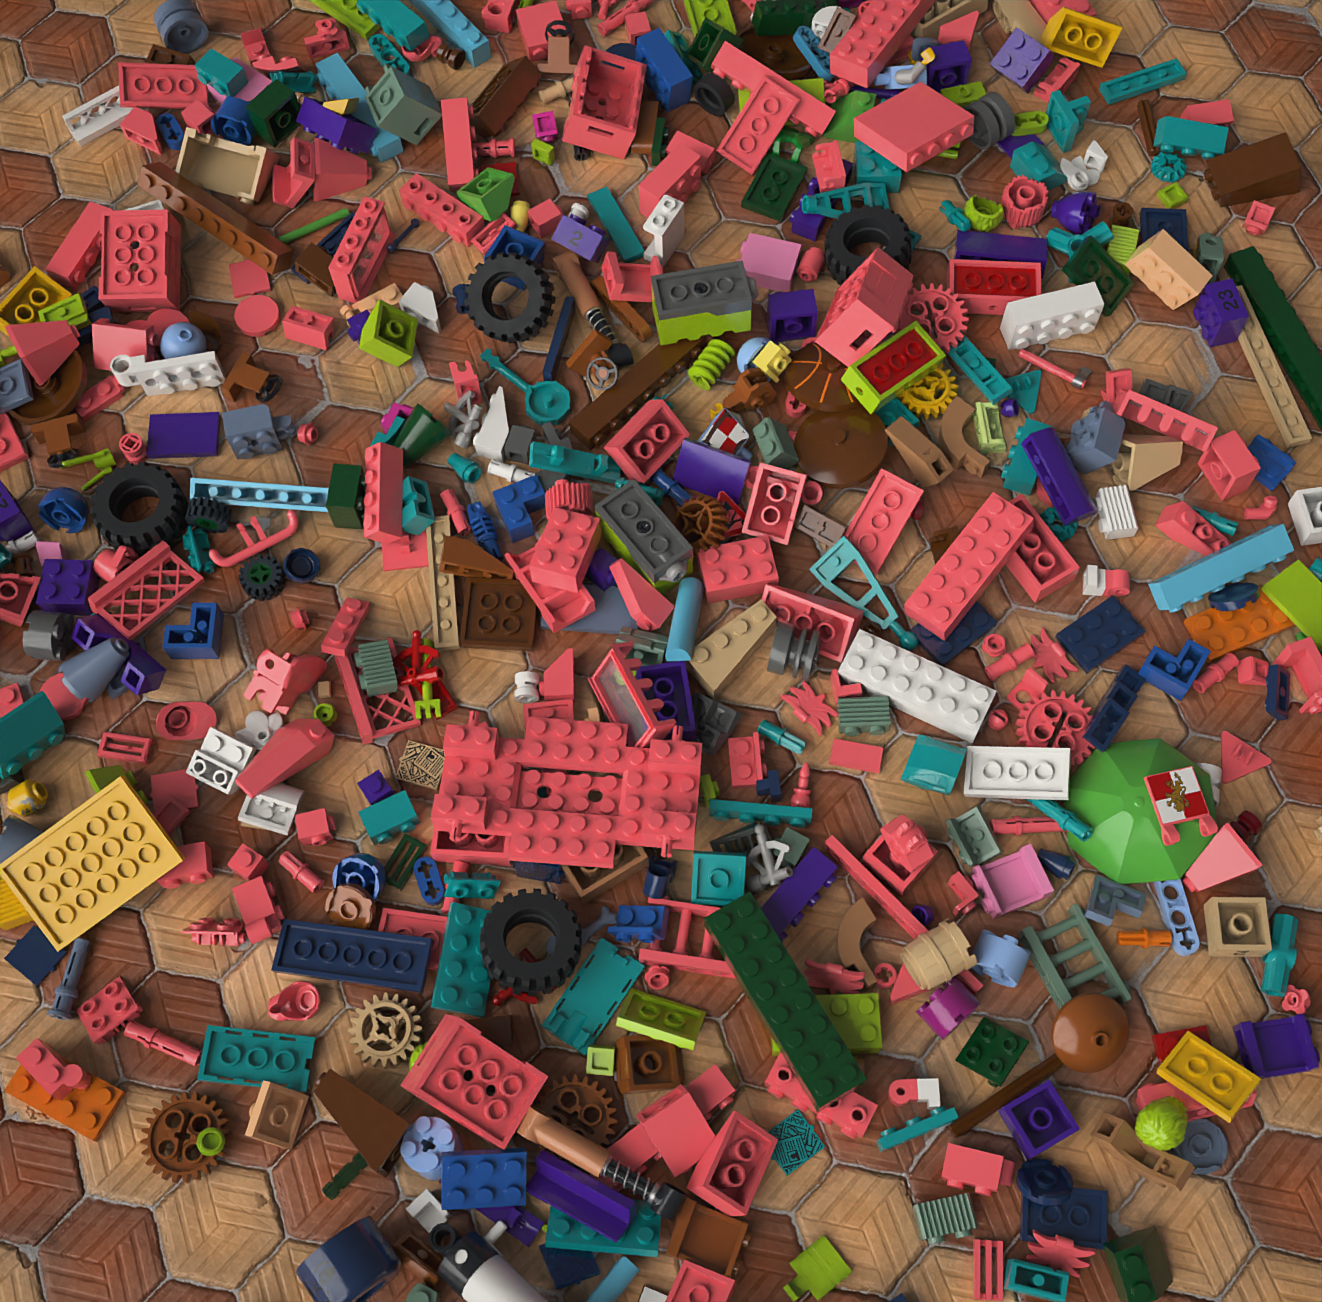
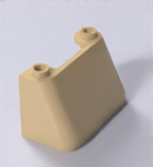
M186 127L175 172L200 188L240 198V202L253 206L254 202L259 203L272 177V168L274 165H278L280 156L265 147L238 144L216 138L210 134H200L198 130Z

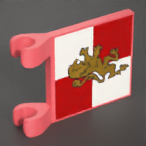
M1193 766L1144 777L1161 826L1164 845L1170 846L1180 841V835L1174 827L1175 824L1199 819V829L1203 837L1211 836L1218 831L1216 822L1210 816Z

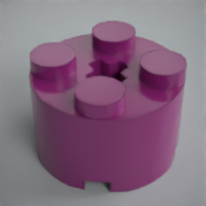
M956 976L943 985L945 990L939 987L929 997L932 1002L931 1004L926 1001L916 1011L924 1022L943 1040L980 1005L977 998Z

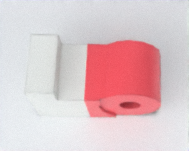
M1087 565L1083 573V595L1111 597L1112 595L1125 596L1130 593V573L1128 571L1097 569L1096 565Z
M939 1079L895 1080L888 1089V1099L893 1105L899 1107L905 1106L908 1102H927V1110H935L940 1107Z

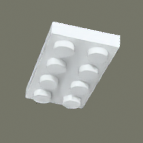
M967 746L964 783L965 797L1069 800L1070 748Z

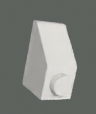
M414 282L399 300L400 308L402 311L417 318L418 323L439 334L441 326L433 291L426 285L421 286Z

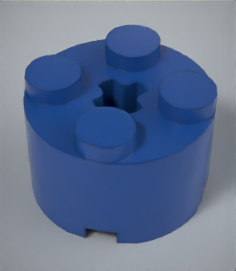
M233 96L226 97L211 120V127L216 136L220 134L224 140L242 145L251 144L256 136V130L246 109V105L250 101L246 102Z

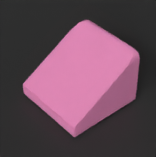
M36 542L42 567L45 559L67 560L68 552L60 542Z

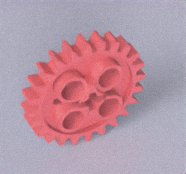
M933 283L930 284L929 289H926L924 284H921L920 291L913 287L912 296L907 293L909 296L904 306L902 305L904 310L901 318L897 319L899 324L895 332H900L914 321H917L939 348L948 354L950 352V345L957 348V340L963 341L964 335L962 333L967 332L968 327L965 325L968 324L969 318L964 316L967 315L968 309H961L964 306V300L957 302L959 294L951 296V288L945 292L942 291V284H940L938 289H934ZM925 302H928L929 304L931 320L934 321L933 329L937 336L936 339H934L932 335L931 322L927 319L928 310L926 308V305L924 304ZM941 304L945 308L937 310L934 308V305ZM914 309H918L922 312V314L916 316L913 315L911 311ZM947 325L950 327V330L944 332L939 327Z
M1052 690L1049 697L1044 692H1041L1040 700L1033 696L1031 703L1026 702L1024 704V710H1020L1018 714L1021 719H1017L1015 723L1016 726L1021 727L1016 730L1015 735L1023 736L1019 739L1018 745L1025 744L1026 747L1047 748V744L1062 712H1066V718L1054 740L1052 748H1060L1059 742L1067 744L1071 750L1070 769L1074 767L1075 762L1081 765L1084 761L1083 757L1088 758L1091 755L1090 750L1095 749V746L1082 737L1093 716H1088L1091 707L1083 709L1081 706L1084 700L1082 699L1077 703L1074 702V694L1069 699L1065 698V691H1062L1060 696H1056L1055 691ZM1045 711L1053 712L1056 717H1048ZM1068 722H1075L1079 728L1074 729L1070 727ZM1035 732H1042L1046 738H1038Z

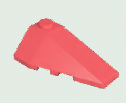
M769 583L765 585L762 596L764 603L776 615L777 621L795 625V635L797 637H800L804 627L808 628L807 639L809 640L812 638L814 629L819 630L821 645L819 654L840 663L843 662L860 628L864 611L841 602Z
M296 719L276 731L236 778L235 783L253 799L330 753L335 735L319 719Z

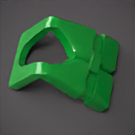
M784 126L774 141L771 154L780 157V144L782 142H792L796 149L790 161L798 164L802 150L812 145L815 137L804 132L799 133L796 129Z

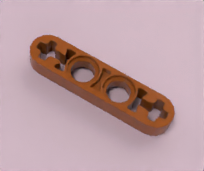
M598 275L590 281L596 296L639 341L645 342L653 336L648 323L627 301L609 299L604 277Z

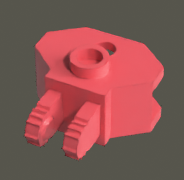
M904 814L881 827L880 831L890 851L909 872H914L918 866L933 859L934 855L927 843L928 836L921 825H916L913 820H910Z

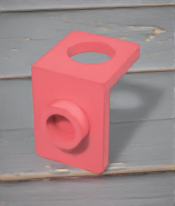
M1028 668L1020 683L1007 695L1006 699L1018 710H1024V704L1017 701L1016 694L1019 691L1027 692L1030 696L1029 703H1031L1033 696H1036L1038 699L1040 698V694L1045 691L1048 682L1034 670Z

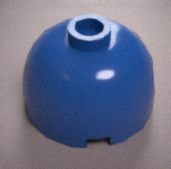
M57 487L50 490L38 505V508H40L39 516L48 526L57 531L60 527L67 528L69 530L66 533L70 534L77 533L83 529L89 514L87 500L77 490L67 487Z
M355 853L345 857L335 866L332 875L333 886L335 889L344 883H354L366 889L372 898L376 900L384 890L386 871L383 864L376 857L367 853Z

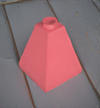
M314 138L315 181L312 183L313 201L318 202L366 186L367 180H371L372 171L371 167L367 166V160L348 151L337 149L322 139Z
M66 320L14 324L5 327L21 360L39 386L43 385L80 344L77 338L81 335L74 324L69 325Z
M1226 823L1186 872L1182 882L1191 893L1194 891L1199 893L1250 875L1258 870L1262 863L1230 824Z

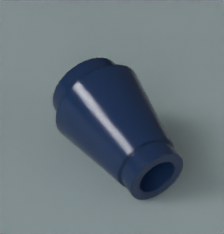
M1043 848L1037 854L1042 867L1060 880L1062 878L1066 880L1070 878L1076 865V861L1072 860L1071 856Z

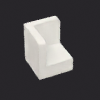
M428 1189L406 1208L411 1216L417 1219L428 1233H430L434 1226L446 1223L452 1217L448 1210L441 1209V1202Z

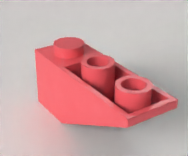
M1184 501L1165 506L1155 524L1170 539L1205 556L1232 544L1231 541Z

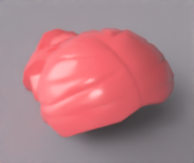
M429 33L430 37L413 51L403 46L402 52L410 61L421 62L430 55L436 57L437 50L444 41L440 36Z
M297 981L283 989L280 994L270 998L268 1014L277 1021H305L311 1019L318 1013L321 1006L320 993L311 982Z

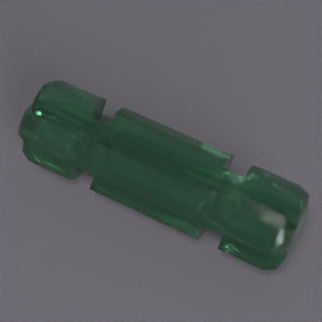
M359 1152L352 1158L353 1161L351 1163L348 1162L333 1177L332 1182L329 1181L322 1188L327 1198L333 1200L340 1193L339 1190L341 1188L344 1189L359 1174V1170H363L368 1165Z

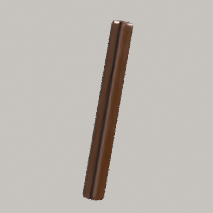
M1053 1054L948 1126L949 1131L955 1138L960 1137L1063 1067L1064 1064L1056 1054Z

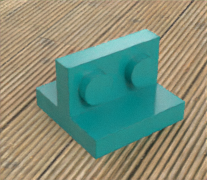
M1056 90L1051 92L1046 114L1049 117L1047 128L1061 151L1065 153L1071 151L1075 135L1083 130L1091 101L1088 96H1084L1067 102L1061 91Z
M694 850L691 903L726 906L743 896L746 854Z

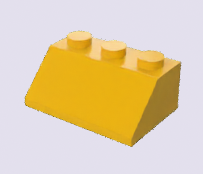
M1063 7L1049 19L1040 40L1043 46L1050 51L1103 68L1123 27Z
M34 266L0 304V331L9 336L5 329L8 325L41 322L38 311L71 297L72 294Z

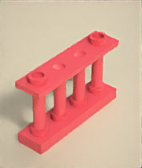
M668 896L661 899L648 898V906H665L669 908V912L681 913L676 949L672 953L662 952V948H660L661 940L655 939L654 943H650L646 949L640 948L638 959L641 964L647 966L660 965L673 970L736 979L725 960H714V956H712L714 941L706 928L702 953L698 957L688 956V952H686L691 915L707 917L720 908L672 901Z

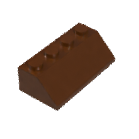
M527 56L504 64L471 104L473 105L474 119H470L471 126L475 127L476 134L484 138L499 135L504 129V123L514 117L515 109L526 102V95L535 90L539 85L538 80L542 77V74Z

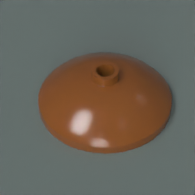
M1100 993L1080 994L1066 1002L1054 1019L1051 1030L1054 1052L1063 1064L1074 1071L1095 1073L1104 1070L1120 1057L1126 1046L1129 1034L1128 1020L1122 1007L1110 997ZM1101 1036L1100 1040L1096 1042L1097 1037Z

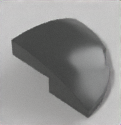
M1147 378L1143 380L1139 392L1141 395L1179 411L1184 408L1193 393Z
M696 691L692 700L695 726L698 731L696 742L702 743V749L707 754L714 756L732 734L742 713Z

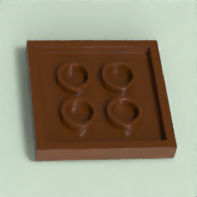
M467 577L459 640L460 648L533 651L537 605L520 580Z

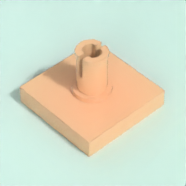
M263 1081L256 1103H253L249 1110L251 1118L245 1136L292 1150L309 1096L269 1081Z

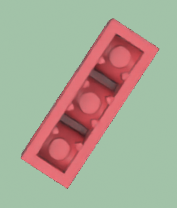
M488 0L487 5L482 9V19H484L485 28L510 33L516 17V9L521 0Z

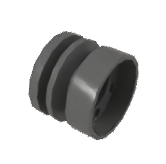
M779 621L770 652L767 672L783 675L787 666L790 665L793 666L792 678H797L799 668L804 669L802 680L809 681L810 675L816 668L820 652V631L814 629L812 638L809 640L807 639L808 628L804 627L800 637H796L795 625Z

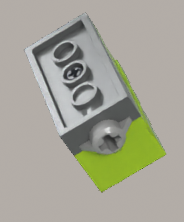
M743 260L651 276L652 308L660 346L677 343L679 339L684 338L691 341L699 339L702 335L710 334L714 337L722 335L725 331L732 330L734 333L751 330L752 302L758 296L756 280L746 275Z
M634 479L595 505L596 517L600 518L604 540L611 544L620 559L622 558L662 595L680 583L682 579L693 574V547Z

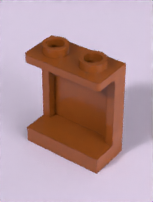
M686 1198L666 1254L682 1261L687 1260L730 1278L731 1274L737 1276L742 1261L737 1256L741 1246L747 1247L752 1231L747 1230L749 1223L739 1221Z

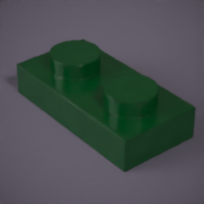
M656 118L651 150L652 166H658L661 163V159L666 157L664 141H668L669 127H665V118Z

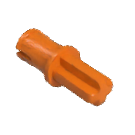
M1141 928L1140 931H1118L1116 935L1118 945H1141L1143 949L1153 946L1170 947V943H1172L1170 930H1147V928Z

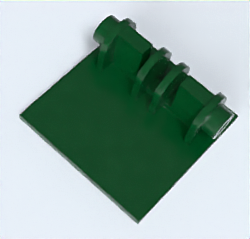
M983 1017L955 1061L988 1079L987 1082L992 1087H1001L1029 1044V1041Z

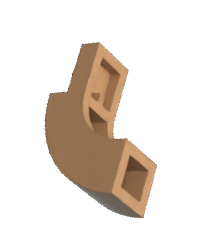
M862 897L848 909L841 921L836 938V955L839 965L844 966V969H853L854 972L865 973L864 978L858 981L864 982V989L868 991L875 987L877 979L862 956L860 938L864 932L875 925L877 919Z

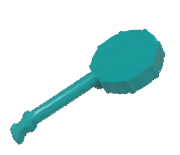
M487 348L480 355L483 362L489 363L491 370H497L525 392L526 415L533 422L539 424V426L551 422L552 426L559 425L571 413L570 393L557 381L537 382L533 386L529 385L502 364L498 356H493L491 349Z

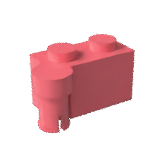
M38 1038L16 1057L46 1092L59 1100H63L74 1088L84 1089L91 1082V1076L82 1067L76 1064L68 1065L48 1043Z

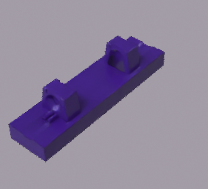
M522 1206L475 1208L494 1223L501 1220L507 1226L505 1231L527 1247L531 1246L543 1225H545L543 1221Z

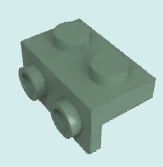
M976 806L956 819L950 818L946 820L949 827L947 832L950 838L957 843L960 849V858L969 867L981 866L1004 853L981 807Z

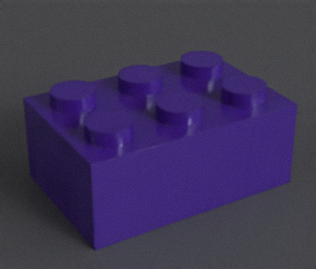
M304 97L296 122L304 126L303 130L312 134L317 133V138L326 142L331 141V146L343 150L346 147V150L357 155L359 152L369 153L377 132L376 128L351 114L341 115L323 106L324 102Z
M685 661L639 667L636 670L637 680L649 678L653 682L648 691H643L646 699H661L664 702L662 709L654 712L657 720L675 719L677 723L674 726L677 725V735L679 726H682L684 728L682 740H696V726ZM642 716L644 732H646L649 727ZM671 729V731L663 740L672 739L673 729Z

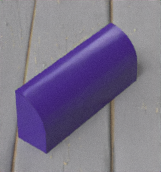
M957 230L954 259L1041 263V278L1043 279L1047 263V239Z
M1054 427L1031 433L1021 445L1064 526L1097 514L1098 509Z

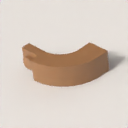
M956 396L946 408L942 418L938 437L940 450L953 469L957 471L963 465L969 473L976 474L982 478L988 470L990 460L969 446L962 434V431L972 421L975 408Z
M1106 1112L1103 1113L1090 1134L1099 1145L1117 1160L1163 1188L1167 1185L1182 1191L1195 1169L1189 1161L1144 1144L1125 1120Z

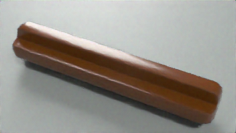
M1147 99L1140 100L1137 109L1149 156H1157L1161 148L1153 146L1156 127L1150 102Z

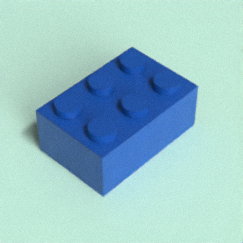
M657 28L638 37L635 48V61L647 64L644 78L648 89H652L655 93L657 101H660V106H663L667 112H670L688 103L693 75L661 29Z

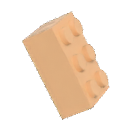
M1164 229L1138 246L1125 263V266L1130 269L1132 274L1144 282L1172 310L1197 296L1213 276Z

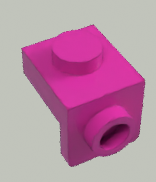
M553 111L532 114L536 139L547 144L555 142V139H558V130Z
M394 402L389 412L384 414L381 421L384 434H387L396 416L404 418L406 421L413 408L406 404L400 405Z

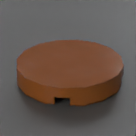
M354 883L341 884L333 889L326 899L325 911L327 915L329 914L330 922L333 926L366 930L375 919L376 906L374 899L360 885Z

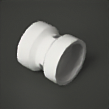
M529 671L516 673L515 684L517 689L514 691V699L520 703L537 702L539 700V691L537 690L539 674Z

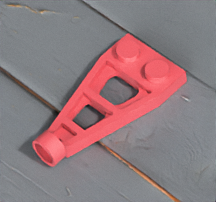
M572 699L523 704L525 730L527 717L575 720ZM540 768L542 773L562 772L567 774L568 770ZM546 787V795L549 797L552 791L549 787Z

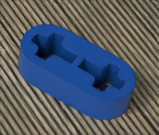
M170 113L160 115L156 123L168 147L172 150H181L184 133L176 118ZM169 123L171 127L167 128L165 124ZM176 135L178 140L175 141L172 136Z
M421 857L415 862L413 867L421 896L428 905H439L445 899V889L438 867L432 858ZM427 864L428 867H433L429 869L431 878L426 879L425 874L419 872L423 870L422 865ZM430 884H433L436 891L440 890V892L436 893L437 897L435 899L427 896L430 893Z

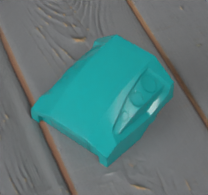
M918 734L900 780L924 790L935 791L949 796L968 748L956 747Z

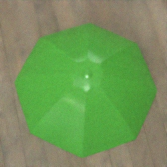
M1161 738L1110 743L1103 753L1096 748L1070 778L1069 800H1063L1064 809L1077 814L1079 820L1093 828V834L1087 841L1082 842L1068 831L1069 847L1109 879L1120 884L1180 879L1209 845L1218 831L1211 836L1203 837L1199 829V819L1175 824L1174 827L1180 835V841L1170 846L1164 845L1161 826L1144 777L1193 766L1210 816L1216 822L1210 775Z

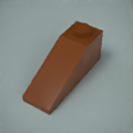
M445 536L438 572L472 578L512 580L514 570L470 540L463 539L460 536Z

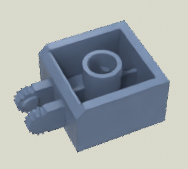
M1107 401L1101 402L1099 407L1094 406L1090 408L1088 416L1075 421L1071 427V439L1066 446V451L1075 468L1085 475L1117 460L1126 424L1122 417L1112 412V405Z
M265 404L222 413L225 436L237 460L250 459L253 456L273 454L276 451L283 450L281 439L288 436L291 437L296 432V427L293 425V420L290 416L273 417L269 406Z

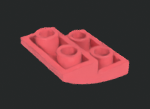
M266 54L257 57V61L252 63L254 68L270 75V72L278 71L306 72L304 64L296 57L292 58V56L284 57L278 61L273 56Z

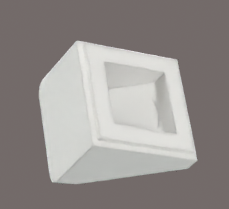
M1093 140L1086 151L1083 162L1085 166L1099 170L1102 173L1108 156L1099 144Z

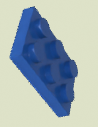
M526 1148L442 1152L441 1209L453 1210L526 1205Z

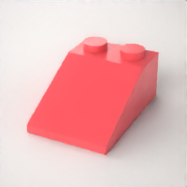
M733 1111L698 1161L686 1188L730 1217L747 1215L778 1139L739 1112Z

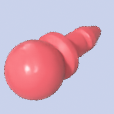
M804 763L799 774V787L793 789L795 794H793L790 801L792 807L809 808L811 804L809 797L811 790H807L808 777L810 776L809 764Z

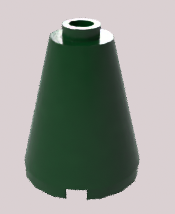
M417 404L413 407L392 446L403 449V466L408 468L449 439L451 432L439 420L437 421L429 411L420 404Z

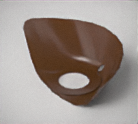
M194 310L188 311L190 324L198 327L203 332L206 341L212 344L208 352L215 351L217 354L222 346L221 330L218 323L204 313Z

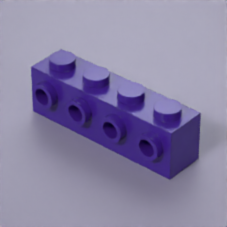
M815 847L810 850L793 870V875L786 878L761 907V910L782 943L788 937L786 931L791 926L797 927L805 917L802 914L808 906L813 908L820 900L821 895L819 893L824 887L829 889L838 878L835 875L838 866Z

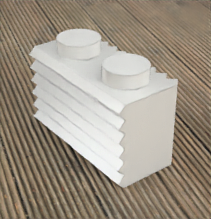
M1127 485L1100 488L1096 497L1093 498V502L1098 509L1100 518L1098 521L1099 531L1104 533L1105 540L1133 537L1138 530V524Z

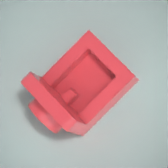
M1254 200L1242 228H1245L1246 232L1251 235H1263L1275 208Z
M958 871L950 877L947 883L962 901L952 912L955 916L961 912L966 915L977 906L974 902L979 896L973 889L974 884L971 879L966 875L963 876Z

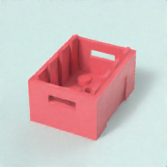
M585 45L573 74L571 86L573 92L569 115L564 125L562 141L624 160L636 135L647 64ZM600 60L622 66L624 69L601 63ZM598 101L604 102L605 105H600Z
M168 209L100 211L102 254L98 299L106 307L109 306L113 313L154 312L162 308L180 311V223ZM134 242H139L137 249H132ZM134 264L139 265L137 271H132L131 269Z
M877 247L836 290L815 342L849 367L871 351L890 331L893 333L896 331L899 324L897 319H900L904 310L902 305L904 306L908 300L907 292L909 293L912 289L913 283L911 281L914 275Z
M445 1014L400 1086L489 1144L504 1150L548 1076L528 1062L516 1059L480 1035L481 1031L460 1017ZM467 1070H471L473 1073V1077L469 1081L464 1079V1073ZM489 1085L495 1087V1093L491 1096L486 1093V1088Z

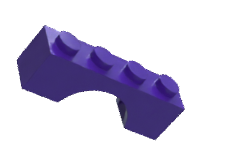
M99 614L78 618L71 638L85 651L112 637L121 638L128 644L129 656L122 665L124 673L121 682L136 695H141L160 688L166 669L134 641L127 639Z

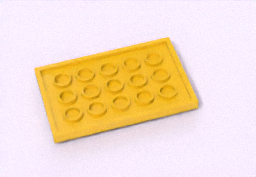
M123 775L0 864V875L58 952L184 861L185 857Z

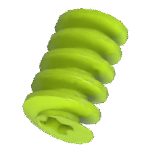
M718 339L711 340L708 346L704 348L703 353L698 356V360L688 370L690 380L700 389L710 390V384H715V378L720 377V371H724L726 369L725 364L728 365L731 362L730 358L735 356L734 349L724 341Z

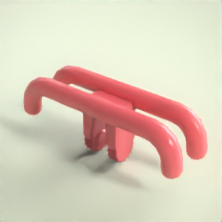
M291 509L287 512L289 519L288 527L269 537H266L256 517H251L250 522L261 540L255 544L247 534L245 526L242 523L237 524L248 548L227 558L222 557L216 549H211L209 551L210 558L221 567L234 566L289 538L299 527V518L296 511Z

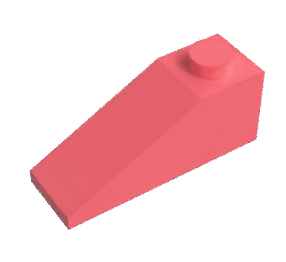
M622 558L613 562L609 568L631 617L637 621V625L642 630L652 632L660 628L675 606Z

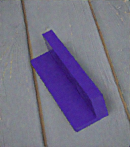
M544 1150L536 1157L537 1172L526 1184V1192L613 1242H618L635 1219V1201Z

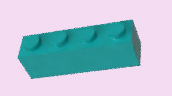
M357 0L356 6L360 12L369 15L375 25L379 24L388 36L392 35L401 47L405 46L408 50L413 51L430 37L425 21L400 0Z

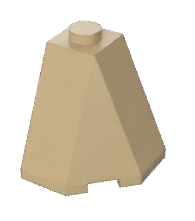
M1123 434L1117 460L1108 464H1112L1115 475L1112 476L1115 485H1127L1128 490L1133 491L1180 465L1183 441L1170 436Z

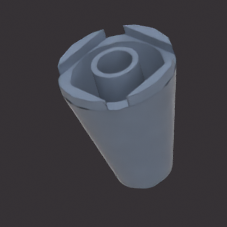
M112 637L64 661L58 669L59 673L62 671L64 677L61 679L63 684L77 698L82 700L86 697L90 699L89 703L96 701L128 658V644L121 638Z
M8 816L2 825L7 828L0 834V864L44 833V831L16 816Z

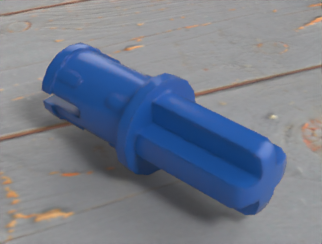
M658 469L652 475L651 481L665 491L664 495L670 496L679 505L683 506V499L690 500L691 496L679 486V482L677 480L673 481L663 470Z

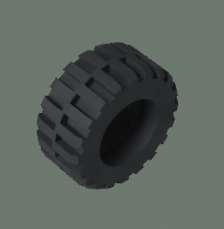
M863 205V208L859 209L854 207L850 209V212L842 213L839 216V220L835 219L825 235L824 247L827 267L831 277L839 285L868 258L857 256L850 252L857 245L866 242H877L885 245L886 248L883 251L905 269H909V264L912 260L909 227L899 214L895 215L894 211L889 208L885 210L879 205H875V207Z
M501 252L497 253L496 257L491 255L486 257L484 264L478 263L475 266L477 272L475 274L470 273L468 280H471L470 286H465L464 293L468 294V299H464L465 307H468L470 310L467 312L469 318L474 320V326L478 330L483 331V334L502 342L528 341L530 336L536 337L540 334L539 329L541 327L546 328L548 325L546 320L548 316L552 317L554 312L551 307L552 304H555L556 297L552 295V291L555 289L553 283L549 281V275L539 264L517 253L510 252V254ZM512 276L520 278L525 282L529 298L525 310L518 317L507 320L500 318L494 312L492 295L499 282Z
M138 462V465L133 463L126 464L125 468L120 469L118 467L114 469V473L110 476L107 474L102 479L103 483L101 485L98 484L94 492L96 495L91 497L90 502L93 506L90 509L91 517L94 519L93 523L101 535L115 550H118L120 545L133 548L141 557L162 540L171 546L173 544L172 541L175 538L178 540L182 535L181 528H186L185 516L188 508L186 496L171 473L166 469H161L158 465L151 464L149 466L146 462ZM142 497L159 498L155 511L146 519L131 523L121 521L126 507L136 499Z
M534 888L533 893H526V889L518 890L517 896L513 897L512 893L503 896V902L497 901L492 906V912L486 914L480 933V953L482 954L484 968L488 969V975L493 981L497 979L501 988L507 990L508 987L512 988L513 994L520 996L522 991L529 992L528 997L536 996L538 991H543L545 995L552 992V987H561L565 984V979L572 976L580 958L582 929L581 924L577 923L578 916L574 910H568L569 904L564 899L557 901L556 894L550 891L547 895L541 894V889ZM529 922L547 927L556 938V947L553 954L545 960L534 963L516 959L509 953L506 947L507 934L514 927Z

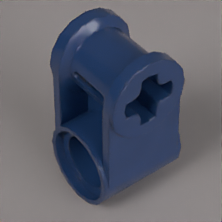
M652 854L643 887V893L647 897L653 899L665 897L670 883L673 882L678 861L662 860L657 858V855Z

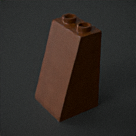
M1285 132L1206 160L1204 177L1207 183L1211 182L1213 200H1218L1220 207H1227L1300 192L1301 166Z
M329 1069L327 1073L323 1072L315 1083V1095L369 1166L386 1178L401 1157L400 1148L407 1130L411 1131L413 1126L332 1069Z

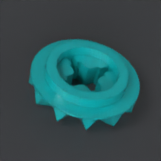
M1160 152L1158 156H1154L1151 162L1153 175L1164 182L1180 180L1185 175L1187 168L1185 158H1179L1178 153L1173 155L1170 152L1166 154ZM1166 163H1167L1168 165H1172V164H1173V168H1171L1170 166H1167V167H1166L1165 164H1166Z
M1048 507L1041 513L1040 517L1060 542L1070 539L1075 534L1077 522L1067 526L1062 524V527L1058 524L1052 525L1055 518L1061 521L1055 507Z

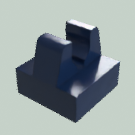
M778 770L768 771L767 779L756 781L757 796H770L771 803L781 802Z

